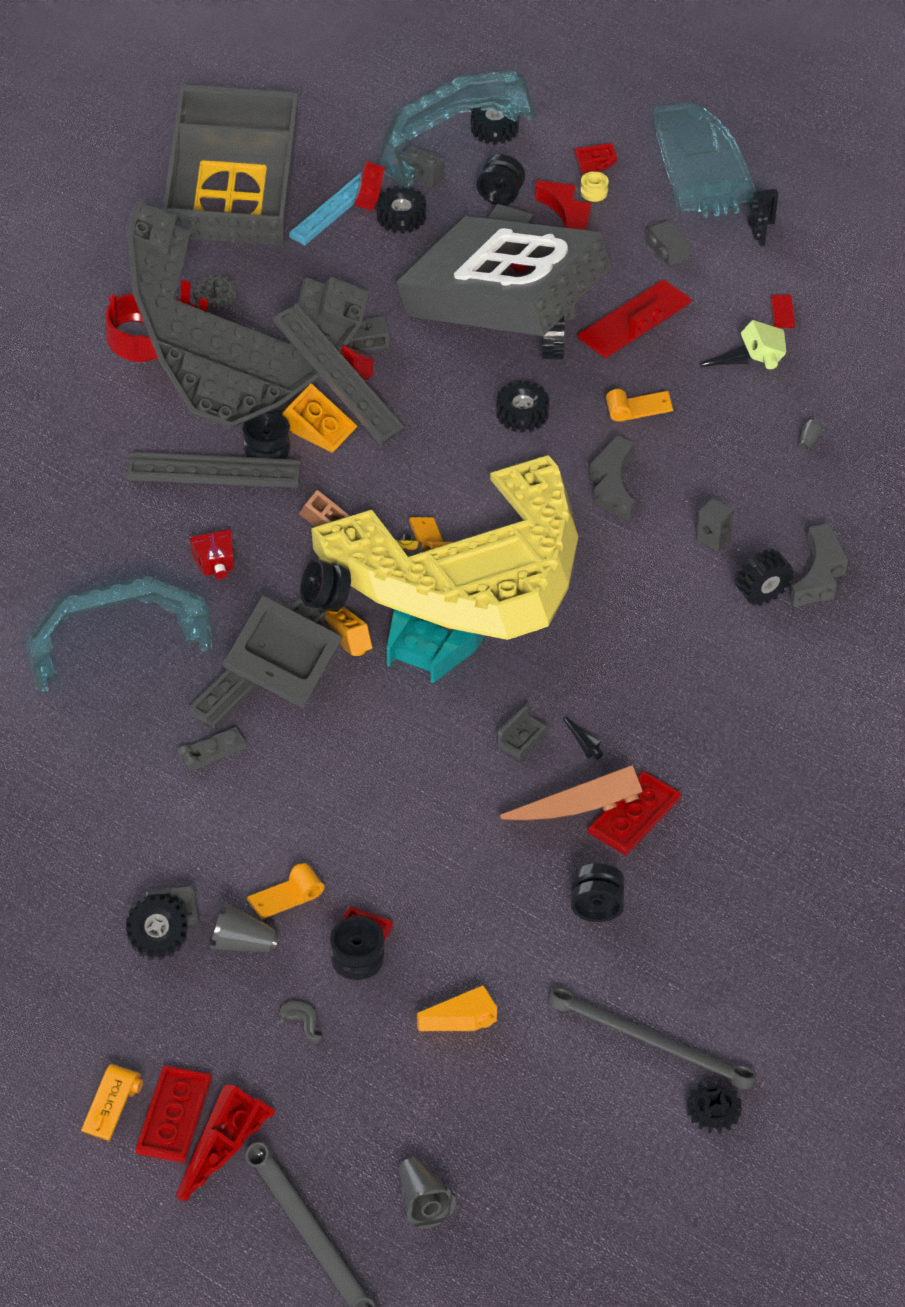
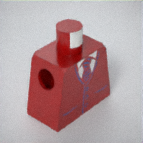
M231 530L190 537L191 554L202 574H214L218 580L226 578L228 575L227 571L234 569Z

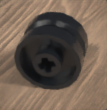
M503 154L494 155L488 158L477 179V190L491 204L509 205L515 201L525 181V170L511 156Z
M267 412L244 422L243 445L246 457L286 459L290 452V425L284 416L275 412Z
M318 558L312 559L305 568L301 580L300 594L303 604L307 607L322 608L331 612L341 610L348 599L351 586V573L348 566L336 562L330 563L327 560Z
M600 863L587 864L576 869L572 875L571 909L573 913L579 918L590 922L611 921L619 917L624 907V876L621 871L613 866Z
M359 916L345 918L336 924L330 936V958L336 972L347 979L353 980L367 979L375 975L383 966L384 935L380 926L367 917Z

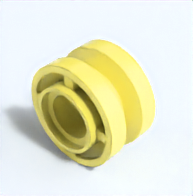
M600 172L584 174L581 178V196L592 202L604 200L608 195L609 180L607 176Z

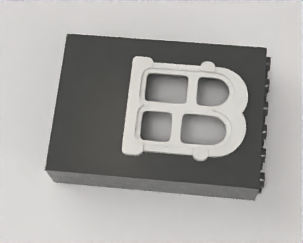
M464 216L396 282L408 317L544 336L611 268V264L601 232ZM512 263L536 266V269L526 276L513 277L501 275Z

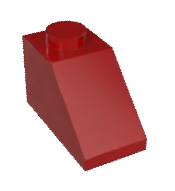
M345 345L341 347L342 356L364 381L373 375V359L370 356Z

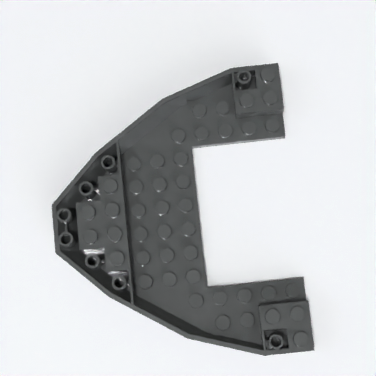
M137 201L130 212L126 226L131 288L159 362L190 413L232 428L279 408L321 377L290 340L289 343L283 342L174 300L191 231L175 226L177 215ZM332 276L326 284L306 277L303 280L298 305L341 353V347L347 346L362 324L369 291Z

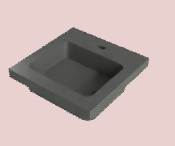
M262 595L224 660L222 667L304 708L343 637Z

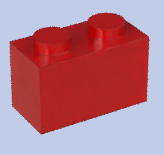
M366 161L360 176L354 206L373 211L379 197L385 167Z

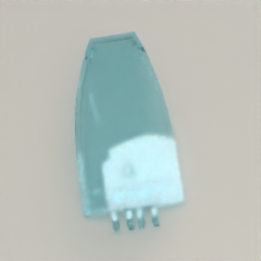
M693 102L653 108L652 127L655 129L660 153L674 191V200L678 211L695 210L701 212L703 218H708L709 210L713 211L714 216H720V211L722 215H727V207H731L734 214L739 213L738 203L751 201L753 199V192H756L740 148L726 126L708 110Z

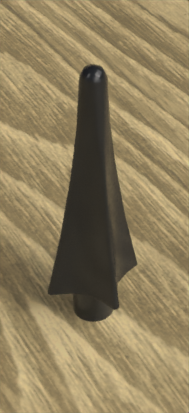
M745 345L721 356L703 361L699 365L700 367L749 364L748 358H751L748 350H746Z
M567 717L563 719L577 739L587 759L591 756H594L597 760L603 756V752L599 749L601 741L583 731Z

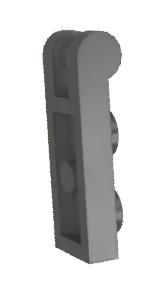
M233 727L191 746L184 745L179 748L178 754L181 759L185 760L187 768L193 771L245 749L246 741L237 728Z

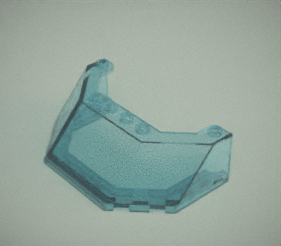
M515 70L456 77L452 82L438 87L432 93L423 95L419 100L405 105L404 108L396 113L384 140L377 165L385 167L384 174L405 188H408L414 184L411 176L415 178L418 175L416 169L401 160L400 150L405 147L408 140L457 113L470 112L471 108L481 107V110L494 109L514 122L518 120V116L522 115L525 116L526 120L532 119L536 115L525 76Z
M146 576L53 599L20 642L37 693L49 691L47 681L52 678V681L57 680L50 654L53 651L50 638L67 616L136 599L148 604L153 602L161 605L162 609L175 613L187 646H192V642L199 643L200 649L203 652L213 649L210 612L204 597Z

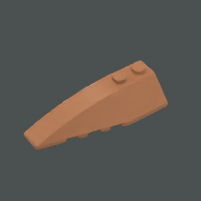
M632 765L506 812L499 817L501 821H535L575 816L603 808L605 812L617 807L616 802L625 799V802L629 803L639 799L638 794L643 791Z

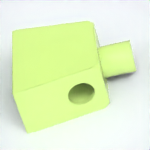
M752 320L741 332L751 358L765 363L767 369L776 368L778 362L786 354L784 330Z

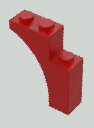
M537 180L535 200L555 211L562 220L564 228L588 231L591 219V203L575 201L576 185Z

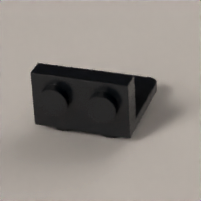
M777 189L753 192V199L750 201L751 215L748 216L749 227L753 228L754 239L758 240L760 246H765L767 225L775 224L778 202Z

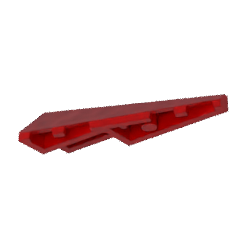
M224 1085L175 1197L182 1201H187L189 1196L198 1187L203 1186L207 1182L206 1179L214 1171H218L244 1145L243 1142L252 1133H256L261 1128L260 1125L267 1118L272 1117L276 1111L260 1099H253L237 1086Z

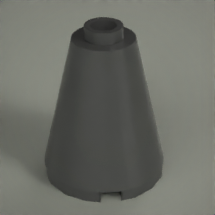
M222 902L221 907L226 909L225 912H219L212 940L216 941V943H210L209 949L269 953L270 949L275 950L279 936L275 935L276 930L232 905Z
M414 1157L404 1160L398 1168L407 1220L419 1229H429L443 1223L442 1218L447 1214L450 1217L455 1209L456 1201L452 1191L419 1158Z

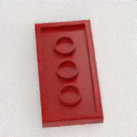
M644 770L637 777L643 791L638 794L639 799L626 803L625 799L616 802L617 807L603 812L588 827L590 835L625 856L681 799V792Z
M163 1065L135 1148L136 1154L186 1163L210 1089L212 1074Z

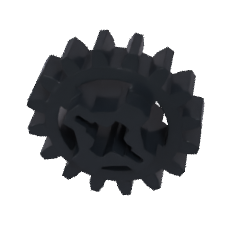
M707 1081L706 1087L699 1083L697 1091L692 1089L690 1097L687 1099V1115L691 1116V1123L699 1122L698 1129L700 1130L708 1127V1133H711L713 1128H716L718 1133H722V1127L731 1130L732 1123H738L742 1112V1099L737 1098V1090L730 1092V1085L727 1084L725 1087H721L720 1081H717L716 1085H712L710 1081Z

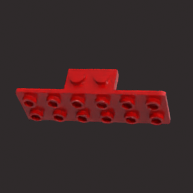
M662 280L580 332L577 338L603 358H607L691 304L692 299L666 280Z

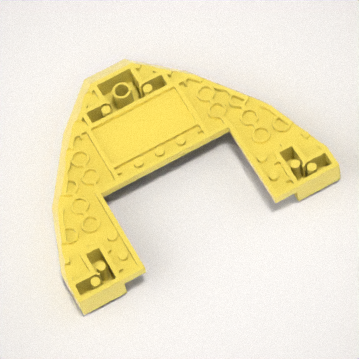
M549 455L490 473L493 484L524 521L410 557L405 554L373 510L311 528L313 550L319 558L330 563L336 562L348 566L351 573V586L378 604L446 628L506 640L549 626L569 589L578 543V533L560 470Z

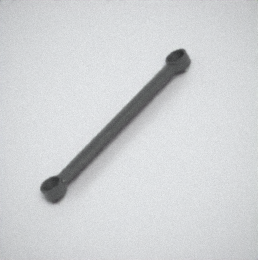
M558 987L551 991L548 1002L556 1010L574 1011L729 1078L730 1083L737 1088L751 1089L754 1085L757 1074L748 1066L730 1065L576 999L575 994L568 989Z
M261 1142L250 1145L245 1154L247 1163L258 1171L349 1307H368L367 1303H370L372 1307H379L375 1301L369 1299L274 1160L272 1149ZM262 1148L265 1149V1151H266V1156L263 1154V1152H262L260 1149H262ZM255 1153L263 1161L260 1164H254L253 1162Z

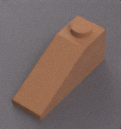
M318 490L298 513L314 527L350 516Z

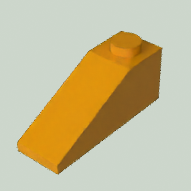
M344 606L338 612H324L326 613L325 620L332 631L343 637L340 644L350 655L360 656L365 654L367 650L372 649L367 624Z
M484 986L417 1013V1028L419 1031H475L482 1027L487 1028L494 1022H497V1006Z

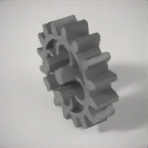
M210 274V278L203 276V281L197 280V285H193V299L196 300L197 305L199 304L200 297L207 299L209 310L211 311L213 308H216L219 311L222 306L228 308L227 304H234V300L237 299V285H234V280L229 281L228 276L221 278V274L217 277Z

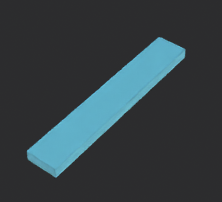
M361 173L289 232V237L306 245L354 205Z

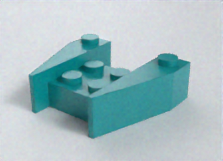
M394 609L387 644V666L390 667L394 660L397 659L430 672V682L434 684L473 654L483 641L485 635L456 629H446Z

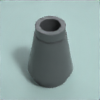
M811 419L803 424L798 445L801 450L810 451L823 434V426L820 422Z

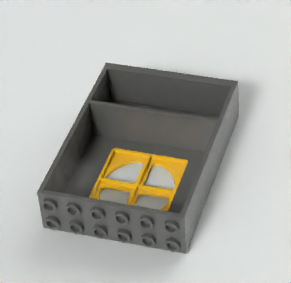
M181 84L163 210L177 215L175 226L191 231L189 239L284 245L298 126V93ZM221 171L229 172L226 191L201 188L212 175ZM243 172L251 176L258 184L260 192H235L236 174ZM202 197L225 199L224 212L205 211L200 203V199ZM234 200H250L259 203L251 214L231 213Z

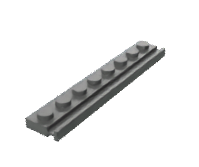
M297 303L274 317L273 322L380 445L403 431L404 426Z
M130 452L127 480L298 488L301 460Z
M301 598L289 608L319 625L325 620L326 613L317 611L318 608L305 606ZM227 669L188 708V713L206 725H211L212 729L215 730L259 685Z

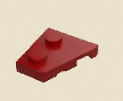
M612 143L575 148L574 151L581 176L588 172L601 173L617 163V155Z

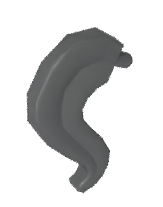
M288 1001L281 1006L279 1017H281L280 1023H283L285 1019L289 1021L301 1020L304 1023L305 1038L311 1042L322 1041V1036L315 1034L317 1015L316 1010L310 1004L301 1001Z

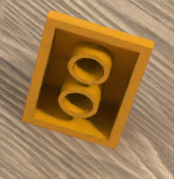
M310 384L282 413V416L288 420L290 431L293 434L331 453L357 428V425L313 384Z

